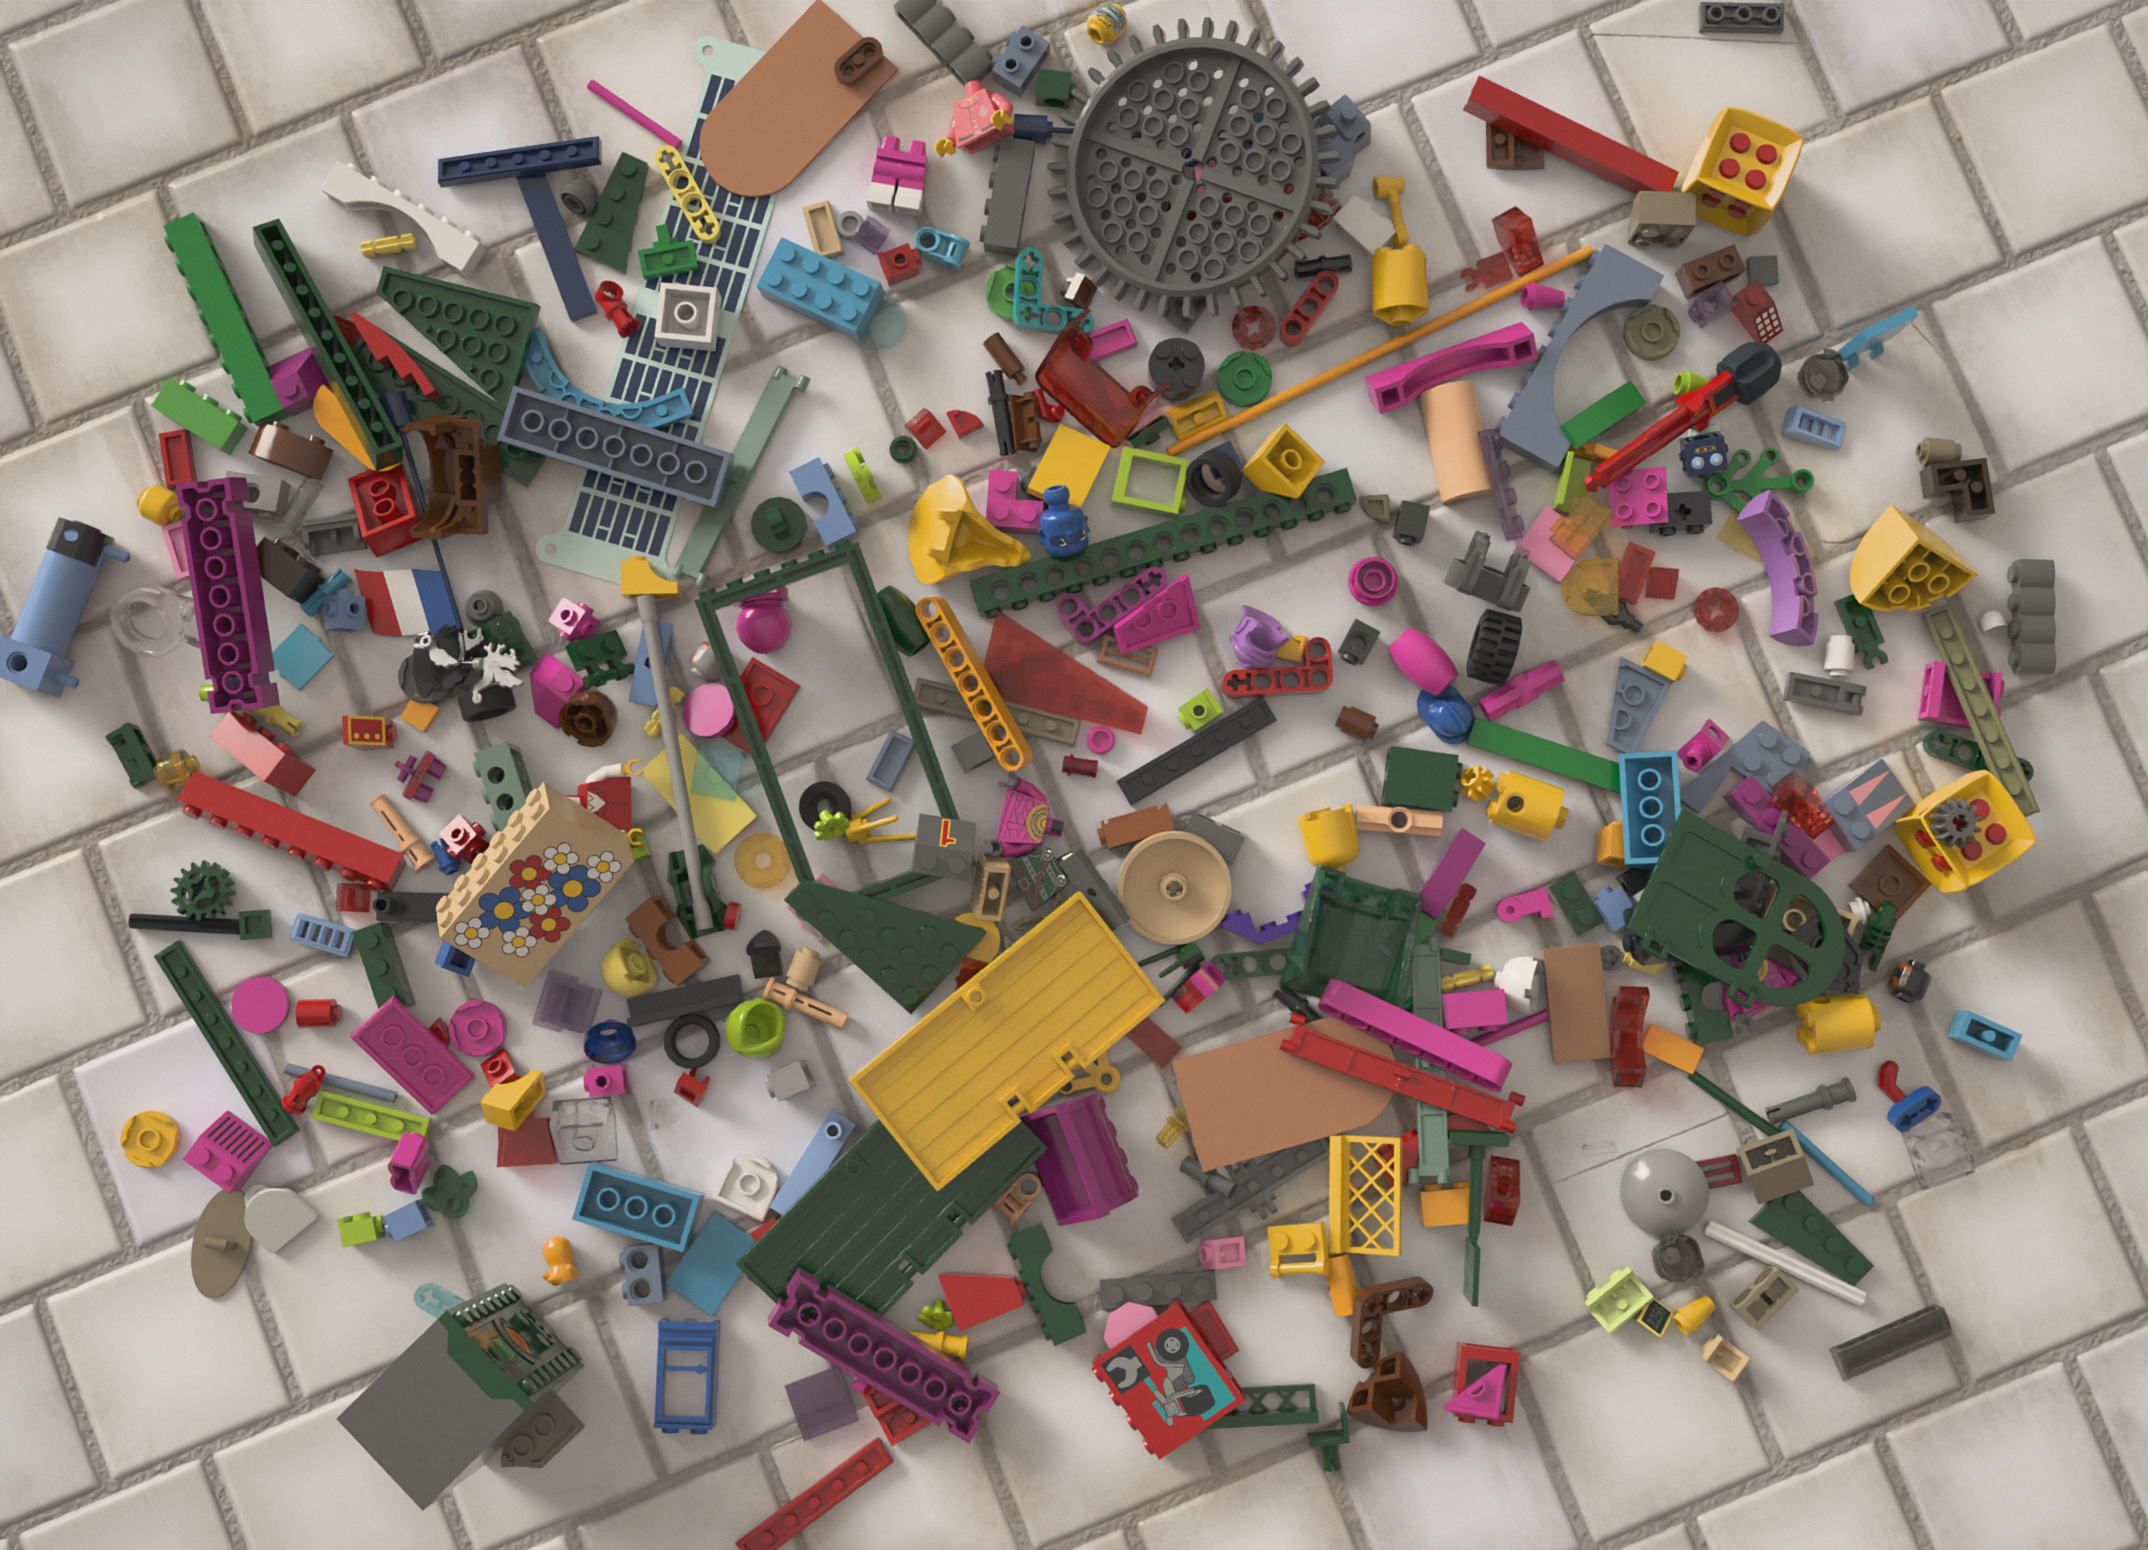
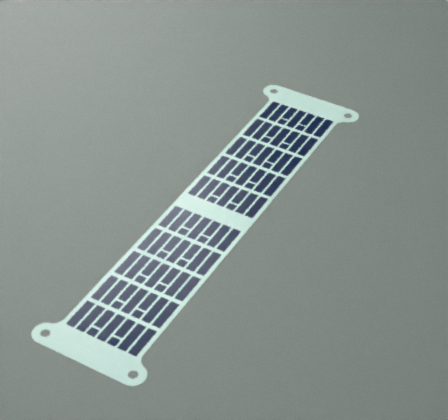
M711 36L698 39L693 46V56L704 67L705 79L680 156L716 217L721 228V236L712 244L701 242L671 189L669 190L659 225L667 224L671 239L677 238L678 242L693 240L699 270L644 280L642 276L631 311V315L639 320L641 326H639L640 328L637 329V332L632 331L634 334L630 333V337H623L603 400L607 403L620 405L621 403H638L660 397L683 387L695 416L657 430L700 443L777 196V193L758 198L735 195L717 185L704 166L700 154V134L707 116L767 53ZM711 46L713 48L712 55L705 56L702 52L703 48ZM683 176L678 177L674 182V187L679 190L685 189L689 184V179ZM692 200L687 205V210L691 213H697L702 208V202L699 200ZM705 218L700 219L704 232L711 235L713 227H709ZM657 232L653 242L658 241ZM661 283L714 287L718 289L722 299L716 351L659 345L655 339V329ZM582 468L563 528L557 533L542 536L536 544V554L544 563L621 585V561H629L631 556H643L654 565V572L658 577L666 576L668 581L678 582V578L671 575L673 569L667 565L665 554L682 499ZM550 543L556 546L554 554H548L545 550L546 546Z

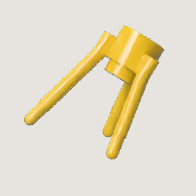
M890 797L860 813L851 815L852 820H848L850 827L845 830L849 842L858 841L859 845L869 842L915 840L916 835L868 836L872 834L873 828L898 821V816L869 822L868 818L863 819L892 802Z

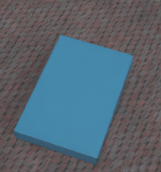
M714 1211L665 1284L712 1317L743 1273L736 1265V1261L755 1241L749 1233L717 1211Z

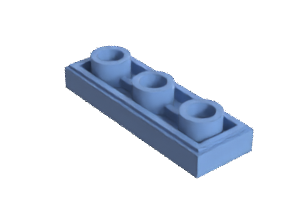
M657 621L666 667L673 624ZM642 627L628 702L658 707L651 668L647 666L649 656L644 628Z

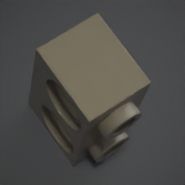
M1768 1265L1729 1306L1749 1327L1759 1331L1800 1289L1779 1268Z

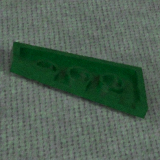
M622 151L595 205L594 211L574 248L576 253L626 275L627 260L633 243V232L639 216V204L643 197L649 169L647 162Z
M1800 1190L1768 1201L1748 1221L1849 1285L1855 1286L1874 1267Z

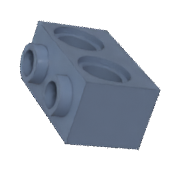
M642 1243L623 1247V1253L619 1255L621 1270H625L626 1282L622 1283V1294L624 1300L628 1299V1306L666 1301L668 1295L667 1285L665 1284L666 1274L663 1246L653 1243ZM637 1252H643L647 1256L648 1262L645 1267H640L636 1264L635 1254ZM640 1281H645L650 1285L651 1291L648 1296H643L639 1293L637 1286Z

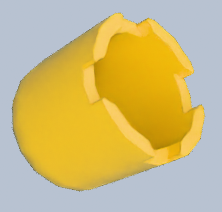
M1352 804L1341 805V808L1330 810V807L1304 813V816L1296 817L1307 858L1314 867L1329 869L1330 874L1345 871L1346 864L1353 862L1358 857L1360 843Z

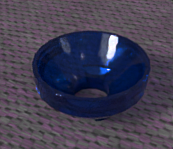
M607 1019L604 1022L597 1023L587 1031L583 1046L584 1052L590 1060L601 1064H612L623 1061L631 1056L637 1044L635 1033L631 1027L617 1020ZM611 1029L616 1030V1032L611 1035L601 1034V1031Z

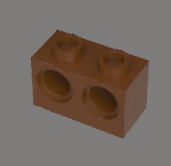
M1735 244L1683 264L1675 276L1685 298L1688 299L1736 280L1745 271V267Z

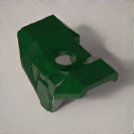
M703 844L698 845L703 883L714 928L701 931L696 929L693 899L689 895L690 882L684 850L668 854L667 882L673 886L677 902L676 916L690 939L726 930L724 919L728 905L721 900L720 892L717 891L718 885L715 881L716 877L713 869L717 861Z

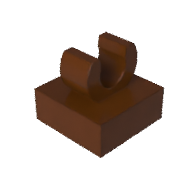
M1076 273L1074 278H1067L1066 281L1070 286L1067 292L1061 291L1060 295L1075 308L1087 310L1098 287L1086 275Z

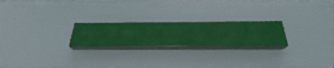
M177 940L154 955V958L273 1147H277L301 1130L292 1115L283 1108L280 1096L183 942Z

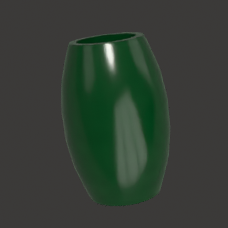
M892 585L879 591L877 595L898 651L907 657L914 656L931 642L917 617L916 604Z

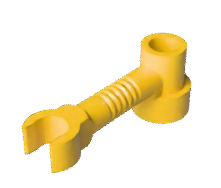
M1386 175L1374 176V197L1376 199L1387 198L1389 200L1394 230H1396L1393 238L1395 248L1404 247L1409 242L1399 193H1404L1405 190L1404 179L1402 176L1389 178Z

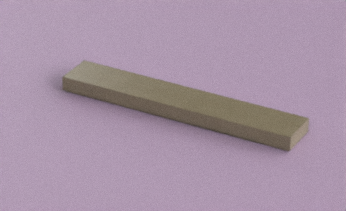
M917 678L914 696L919 708L977 722L957 687ZM1003 699L1022 734L1075 747L1081 724L1080 718ZM986 700L984 704V709L986 713L990 715L992 712V706L990 702Z

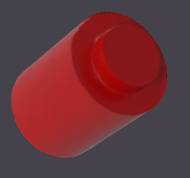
M335 999L299 1000L295 1013L298 1028L336 1027L337 1022L342 1020V1006L337 1004Z

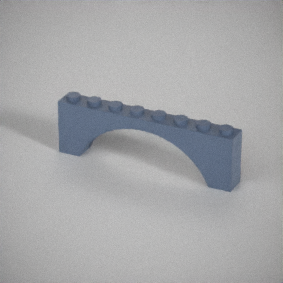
M1606 243L1600 252L1595 249L1587 265L1591 266V269L1587 275L1582 273L1574 286V289L1578 290L1574 299L1568 297L1560 311L1565 314L1560 323L1555 321L1547 335L1551 337L1548 346L1546 347L1542 344L1537 352L1538 359H1535L1538 363L1534 371L1530 368L1528 369L1521 381V384L1525 385L1521 394L1515 392L1507 406L1512 409L1507 418L1502 416L1494 430L1498 433L1494 442L1551 473H1554L1559 467L1571 445V442L1560 428L1561 425L1556 414L1553 397L1555 369L1564 345L1580 327L1601 314L1621 308L1647 305L1665 276Z

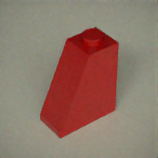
M943 1272L938 1276L959 1332L1024 1306V1297L1028 1296L1022 1281H1017L1015 1275Z

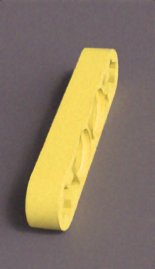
M665 145L660 147L655 153V162L697 237L705 244L715 243L721 236L720 225L680 154L672 146ZM667 154L673 157L672 162L676 167V170L673 172L668 164L664 162V156ZM678 177L688 178L689 184L685 189L679 190L674 187V182ZM692 200L702 202V208L697 213H691L687 210V205ZM705 218L709 227H713L711 235L704 232L700 219Z

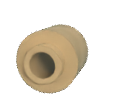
M806 947L802 951L796 950L786 974L788 976L786 983L803 991H807L809 985L813 986L823 960L818 958L820 953Z

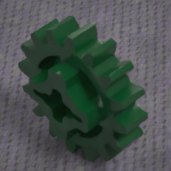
M202 860L201 867L192 862L190 871L182 868L181 873L183 877H174L173 879L178 884V887L170 889V892L177 895L171 902L179 906L176 911L181 915L186 914L185 918L190 921L196 918L200 923H204L206 917L216 921V913L219 912L225 915L226 911L223 907L225 905H233V902L229 900V896L236 895V891L230 888V886L235 884V880L230 877L227 878L230 872L225 868L221 869V866L216 862L210 865L206 860ZM202 889L206 890L205 894L200 893Z

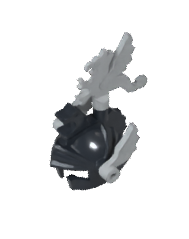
M445 624L436 632L433 638L431 637V632L426 631L418 634L414 643L413 675L417 690L424 699H427L439 686H443L444 689L455 688L458 684L464 682L465 686L474 687L472 701L475 704H480L483 700L480 692L493 684L494 679L497 683H500L502 688L509 687L513 690L516 686H523L525 684L523 681L514 677L508 670H503V668H508L516 672V666H521V663L517 661L514 649H510V655L507 653L501 655V652L506 649L504 644L502 646L498 644L497 650L493 653L494 644H489L487 633L481 628L477 629V636L473 639V634L469 631L464 630L463 632L461 627L457 628L456 625L449 626ZM482 648L488 652V656L485 658L470 659L472 654H475L477 651L480 652ZM484 670L483 678L479 677L475 671Z

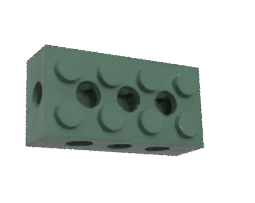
M508 742L474 753L476 761H473V767L477 777H482L485 788H482V795L486 804H491L494 815H491L490 818L496 832L504 830L508 825L510 816L516 810L520 811L525 805L529 793L533 790L520 748ZM514 800V804L510 809V804Z

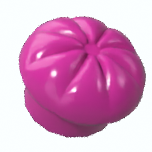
M1379 557L1361 559L1352 567L1348 576L1350 593L1359 603L1366 606L1377 607L1388 603L1395 596L1398 589L1399 580L1395 568L1388 561Z

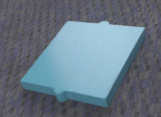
M300 624L272 652L274 667L280 672V677L286 678L299 691L335 656L321 643V638L315 637L303 624Z

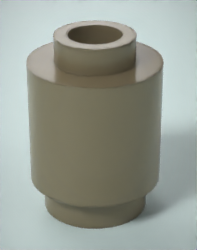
M1926 437L1922 442L1918 443L1916 448V458L1919 459L1920 464L1923 466L1961 460L1962 446L1959 443H1955L1954 440Z

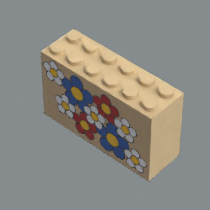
M543 782L538 789H533L529 793L526 803L520 811L516 810L510 816L508 825L504 830L497 832L493 836L489 848L483 854L480 853L476 856L472 863V868L466 875L463 874L457 879L452 892L448 896H443L438 902L436 911L440 939L527 988L633 864L634 859L627 834Z

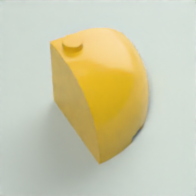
M1890 505L1869 529L1859 544L1851 565L1850 585L1855 598L1861 605L1883 612H1891V610L1906 609L1907 612L1930 607V602L1945 595L1947 598L1951 597L1970 583L1978 574L1957 551L1938 535L1914 518Z

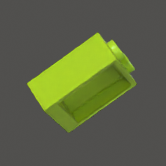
M1123 446L1112 497V506L1177 519L1179 512L1184 513L1188 496L1182 494L1184 485H1187L1185 476L1189 460ZM1133 459L1180 469L1173 506L1125 496Z

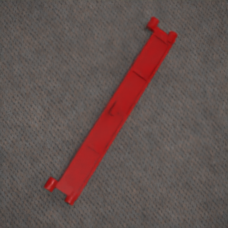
M1292 1012L1289 1023L1295 1025L1290 1041L1283 1039L1279 1050L1501 1131L1514 1133L1517 1123L1510 1121L1515 1104L1523 1106L1525 1095L1511 1091L1508 1101L1304 1028L1306 1016Z

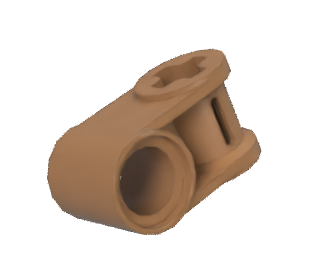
M1024 1172L991 1207L993 1209L997 1208L1009 1219V1224L1013 1226L1041 1192L1043 1186L1041 1178L1036 1172ZM1026 1178H1032L1037 1183V1190L1032 1193L1024 1191L1021 1185L1022 1181Z

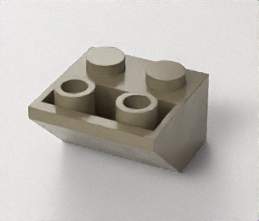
M1639 191L1633 201L1627 243H1635L1639 247L1663 244L1664 247L1675 248L1683 245L1696 226V193Z
M1793 1128L1736 1149L1758 1205L1814 1185L1804 1153Z

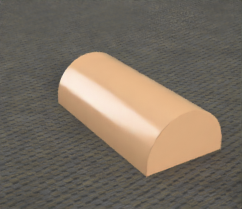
M1452 382L1422 392L1418 398L1442 504L1497 493V484L1474 382Z

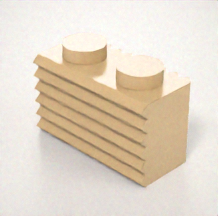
M980 854L977 856L979 860L976 862L978 866L975 867L977 871L974 872L976 876L974 877L975 882L973 883V893H971L972 898L970 899L972 903L969 905L978 920L1002 921L1011 867L1007 859H1005L1006 857H986L984 854Z

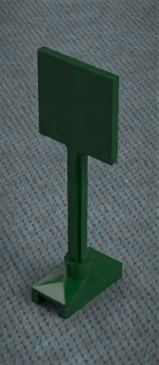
M1447 1129L1448 1142L1450 1144L1469 1146L1468 1158H1471L1467 1228L1469 1237H1466L1463 1295L1472 1307H1478L1481 1248L1477 1244L1480 1233L1483 1159H1486V1147H1509L1510 1135L1504 1131Z

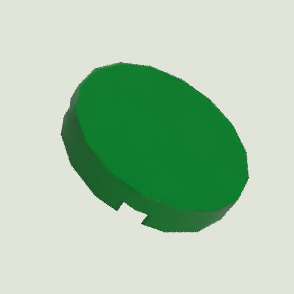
M1238 351L1229 355L1221 363L1217 373V388L1221 396L1228 403L1238 407H1252L1262 402L1268 395L1272 385V371L1267 361L1259 354L1253 352Z

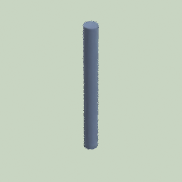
M287 1063L284 1068V1074L294 1077L311 1071L309 1068ZM328 1073L321 1080V1084L392 1103H395L398 1096L396 1091Z

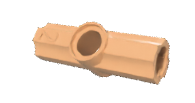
M1356 805L1354 816L1357 830L1387 832L1395 835L1441 836L1442 812L1412 810L1402 807L1388 808ZM1398 813L1404 817L1405 825L1403 828H1395L1392 825L1391 817L1393 814Z

